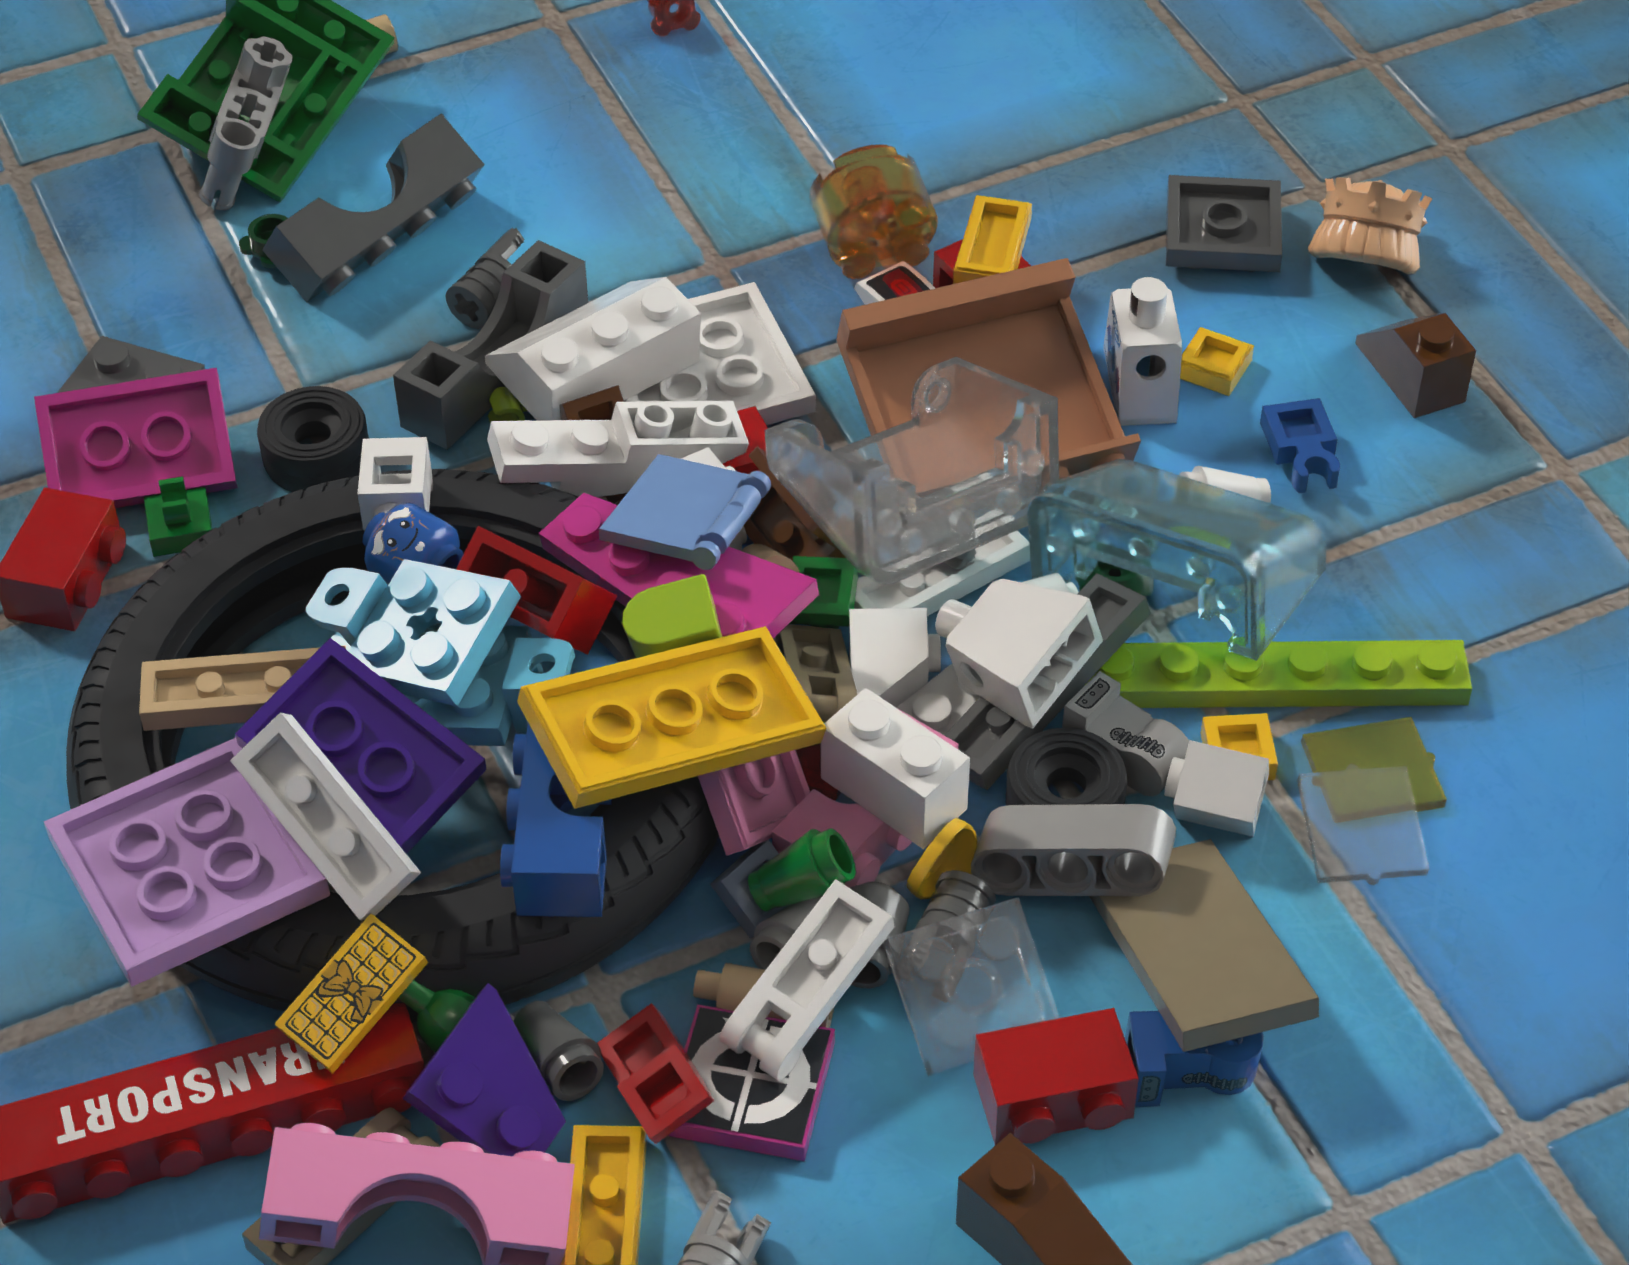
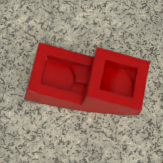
M652 1003L597 1042L601 1049L602 1058L619 1083L617 1088L654 1144L660 1142L714 1102L710 1091L662 1013Z

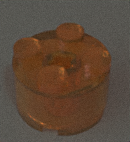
M880 144L863 146L850 150L833 160L836 169L824 179H822L819 173L810 189L811 207L830 257L841 267L843 274L847 278L860 279L870 274L876 267L896 264L902 261L913 267L928 257L930 252L928 244L936 233L938 217L917 164L908 153L906 158L898 155L896 148Z

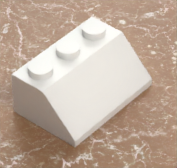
M667 277L630 281L485 355V364L537 421L561 420L560 404L619 385L623 400L625 401L699 362L701 313Z

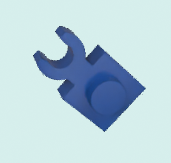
M1316 398L1262 406L1260 425L1276 465L1293 463L1291 475L1293 488L1298 493H1305L1308 477L1311 473L1323 476L1329 489L1337 488L1340 462L1335 456L1337 437L1321 399Z

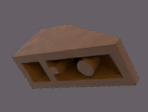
M1011 1133L958 1177L956 1225L1000 1264L1132 1265L1067 1181Z

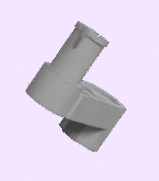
M264 36L258 39H248L244 43L238 65L209 139L211 144L207 156L210 165L204 184L200 189L199 197L203 203L210 207L215 192L220 190L221 194L216 206L217 210L232 208L242 175L250 170L253 160L258 158L292 63V54L285 49L281 42L273 38ZM240 115H245L250 117L249 123H247L243 120H239L238 118L240 117Z

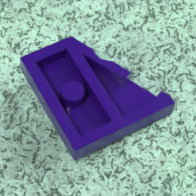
M488 983L480 990L466 1012L402 1098L460 1142L477 1145L483 1149L484 1153L514 1156L522 1151L546 1152L566 1123L499 993Z

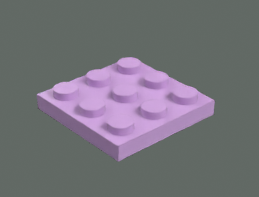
M236 738L44 821L49 840L131 987L330 896L327 879L230 761L242 750Z

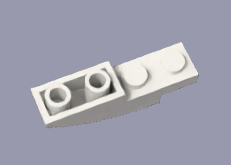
M711 400L616 402L611 420L491 421L487 437L500 483L551 482L553 488L578 497L583 493L600 497L629 492L658 454L681 459L709 447L723 464L746 453L749 445L734 402Z

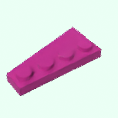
M586 493L581 494L539 532L544 550L588 581L618 595L616 600L625 607L637 593L648 588L700 574L705 575L714 600L722 637L766 626L772 638H775L819 595L817 579L732 547H728L721 554L719 561L712 569L703 570L698 568L692 561L599 540V528L618 505Z

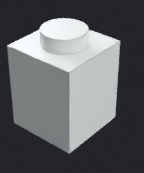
M1189 740L1185 759L1176 757L1172 759L1164 796L1175 798L1173 806L1175 818L1254 837L1269 776V758Z

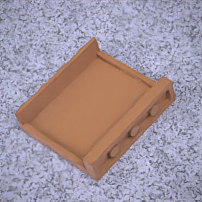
M1068 258L842 310L836 341L886 479L947 520L960 511L980 507L983 510H989L992 507L997 509L1007 505L1016 497L1036 492L1040 496L1054 495L1076 482L1093 478L1097 482L1110 481L1120 477L1131 468L1141 439L1138 433L1129 436L1124 435L1070 299L1076 277Z

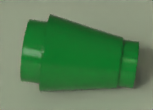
M829 828L820 832L816 829H811L761 866L759 870L749 874L748 886L756 904L763 911H769L776 907L780 908L822 897L835 879L844 885L846 882L854 879L856 867L847 843L836 830Z

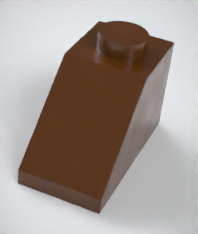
M1446 313L1407 319L1356 336L1355 344L1413 418L1466 402L1476 349Z

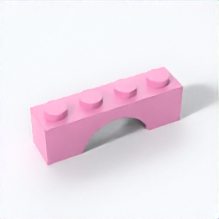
M315 1123L296 1124L291 1129L275 1127L261 1211L259 1240L334 1249L347 1228L367 1211L395 1201H418L437 1206L458 1219L474 1239L483 1265H561L567 1243L575 1164L557 1162L554 1156L540 1151H522L514 1156L484 1153L483 1149L479 1146L467 1142H447L440 1147L410 1144L407 1138L387 1132L372 1133L367 1135L366 1138L336 1135L331 1128Z

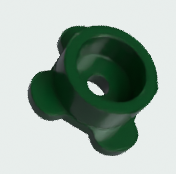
M267 214L253 220L248 227V236L242 237L239 241L241 253L257 257L265 268H277L264 253L263 248L276 226L288 218L280 214Z

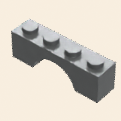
M441 113L401 140L388 160L386 168L392 185V200L390 204L374 211L353 212L335 207L318 197L276 226L263 251L306 302L324 290L329 296H332L355 277L356 274L353 272V269L366 261L370 267L375 266L396 248L397 245L394 240L406 232L411 238H414L428 228L437 218L434 212L447 204L453 210L464 203L476 191L477 188L472 182L485 164Z
M540 240L534 243L503 272L495 306L487 322L471 342L457 351H452L430 340L393 375L400 427L420 437H427L428 441L448 450L492 408L489 401L492 392L499 387H506L485 364V355L589 303L585 261Z

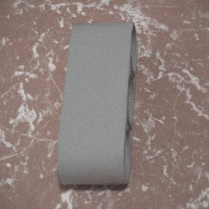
M1144 804L1001 806L990 812L985 822L971 862V873L988 884L995 894L1005 896L1149 895L1158 890L1164 881L1176 838V826L1172 818L1163 810Z

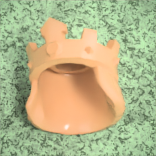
M1336 177L1334 186L1333 179H1325L1326 198L1320 202L1324 209V220L1316 230L1308 246L1309 253L1317 258L1333 257L1368 264H1378L1400 270L1406 274H1415L1420 268L1417 235L1421 232V228L1428 223L1424 215L1432 198L1425 195L1420 202L1421 192L1407 189L1403 193L1402 190L1381 180L1351 184L1350 178Z

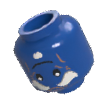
M413 503L396 505L387 513H378L369 522L363 534V545L366 547L364 560L367 571L379 573L387 585H389L404 559L456 569L463 556V551L459 549L460 541L457 530L447 522Z

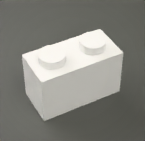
M868 688L862 690L824 723L827 729L821 742V779L920 848L924 849L947 823L954 818H958L967 810L970 757Z

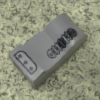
M1099 671L1065 705L1062 728L1085 730L1105 739L1118 751L1123 759L1127 772V786L1145 796L1158 795L1166 786L1173 757L1185 759L1189 740L1174 724L1163 719H1153L1151 714L1121 697V683Z

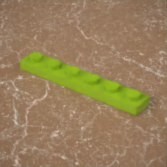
M1463 640L1123 643L1095 673L1096 675L1101 671L1121 683L1120 696L1139 708L1469 705L1472 693V683Z

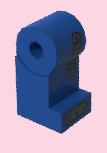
M1159 1011L1129 1012L1125 1040L1139 1078L1135 1107L1160 1106L1163 1089L1205 1087L1217 1094L1224 1095L1243 1092L1251 1086L1256 1077L1263 1048V1032L1183 1052Z

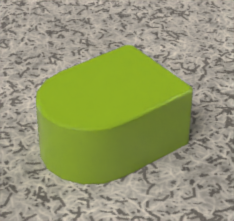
M703 574L651 587L639 592L627 603L623 612L622 625L636 658L722 637L714 600L706 576Z

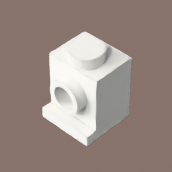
M427 437L363 439L358 484V500L363 530L366 529L374 516L381 512L387 513L396 505L413 503L429 512L430 494L433 491V477ZM412 465V471L409 474H381L380 466Z

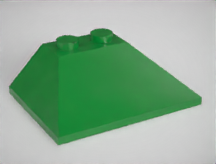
M226 0L225 18L179 79L169 74L164 77L138 112L137 119L208 160V150L211 144L209 139L216 117L238 65L244 43L248 39H258L264 36L281 42L285 49L292 54V63L258 158L253 160L250 170L244 173L241 178L245 183L281 203L394 44L395 37L332 0ZM240 115L238 119L249 123L250 117Z

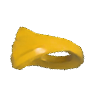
M954 818L946 824L926 847L907 880L906 887L913 895L920 900L930 899L933 892H935V885L943 872L957 870L972 874L971 862L978 845L976 831L972 825L962 819Z

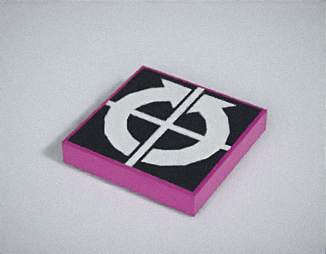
M697 1005L685 1045V1051L705 1082L714 1102L668 1136L805 1161L835 1045V1029L819 1026L803 1047L793 1069L784 1079L778 1081L759 1068L761 1060L746 1050L738 1054L720 1042L721 1031L734 1011ZM766 1017L761 1027L776 1036L787 1020Z

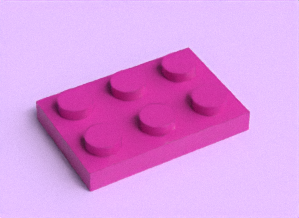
M217 368L34 397L48 488L110 499L114 501L115 508L144 504V497L161 494L158 480L182 476L184 477L186 490L205 487L206 492L211 493L238 488Z

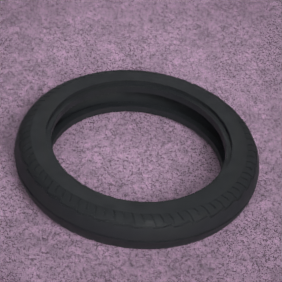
M432 469L433 491L430 494L429 513L447 522L457 530L460 541L459 549L463 551V554L477 527L480 526L581 576L544 550L539 536V532L573 503L578 496L539 483H500L498 474L495 475L493 473ZM412 470L381 472V474H409ZM359 476L321 483L308 487L306 490L300 489L265 502L263 506L253 507L222 523L219 528L215 527L181 550V553L173 556L135 592L118 616L112 621L87 666L74 701L66 748L67 789L70 809L175 764L185 728L143 730L139 715L142 662L239 654L266 632L288 619L305 612L308 603L329 571L337 568H355L367 571L364 560L366 547L363 545L365 530H363L358 500ZM349 591L338 593L332 600L347 596ZM615 600L596 639L612 653L618 662L635 659L636 656L622 625L625 606ZM698 776L612 799V805H599L589 816L603 817L607 864L602 917L517 916L513 887L501 886L500 873L446 890L413 895H397L375 917L425 956L428 964L416 976L414 981L434 992L447 989L461 990L476 997L480 990L488 983L497 990L504 1005L543 992L567 981L573 976L575 977L626 945L672 903L697 873L719 837ZM330 892V896L189 960L180 966L201 979L234 995L285 1012L364 920L358 919L338 893ZM397 999L393 1004L403 1002ZM406 1005L411 1023L417 1021L418 1013Z

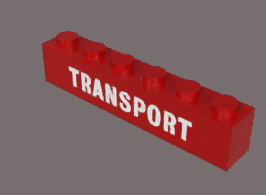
M392 1004L333 1074L282 1031L274 1028L1 1105L0 1217L3 1224L19 1219L41 1218L51 1213L54 1209L91 1198L113 1197L124 1192L129 1187L163 1177L185 1176L193 1173L201 1166L239 1155L254 1156L263 1153L272 1146L275 1127L291 1129L296 1124L315 1123L336 1131L343 1125L374 1117L389 1107L395 1108L400 1113L406 1111L412 1105L402 1098L425 1068L406 1004Z

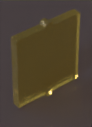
M1412 717L1302 734L1301 744L1313 772L1311 786L1320 790L1334 826L1445 807L1447 799L1433 768L1435 755L1426 752Z

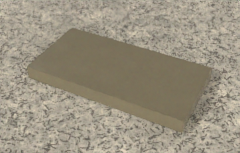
M1211 839L1173 848L1163 883L1158 890L1149 895L1089 896L1183 1052L1319 1017V997Z

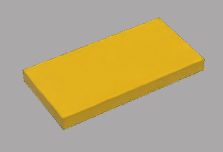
M766 626L521 686L517 700L574 809L819 744L822 742L827 729Z

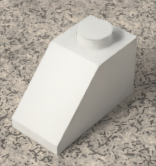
M927 608L849 609V657L857 695L865 688H868L894 707H898L928 683V672L941 671L940 635L928 634Z

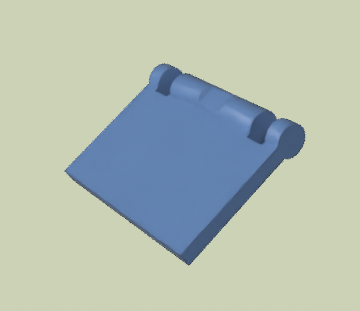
M658 454L599 528V540L692 561L698 568L710 570L716 565L721 554L727 550L760 504L761 498L770 490L771 480L761 471H753L750 474Z

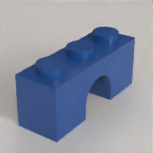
M527 723L526 734H515L513 771L514 775L522 777L520 788H509L507 795L508 830L516 831L514 844H503L501 848V886L513 887L517 916L602 917L607 864L603 817L573 816L565 813L574 807L529 723ZM612 799L592 805H612Z

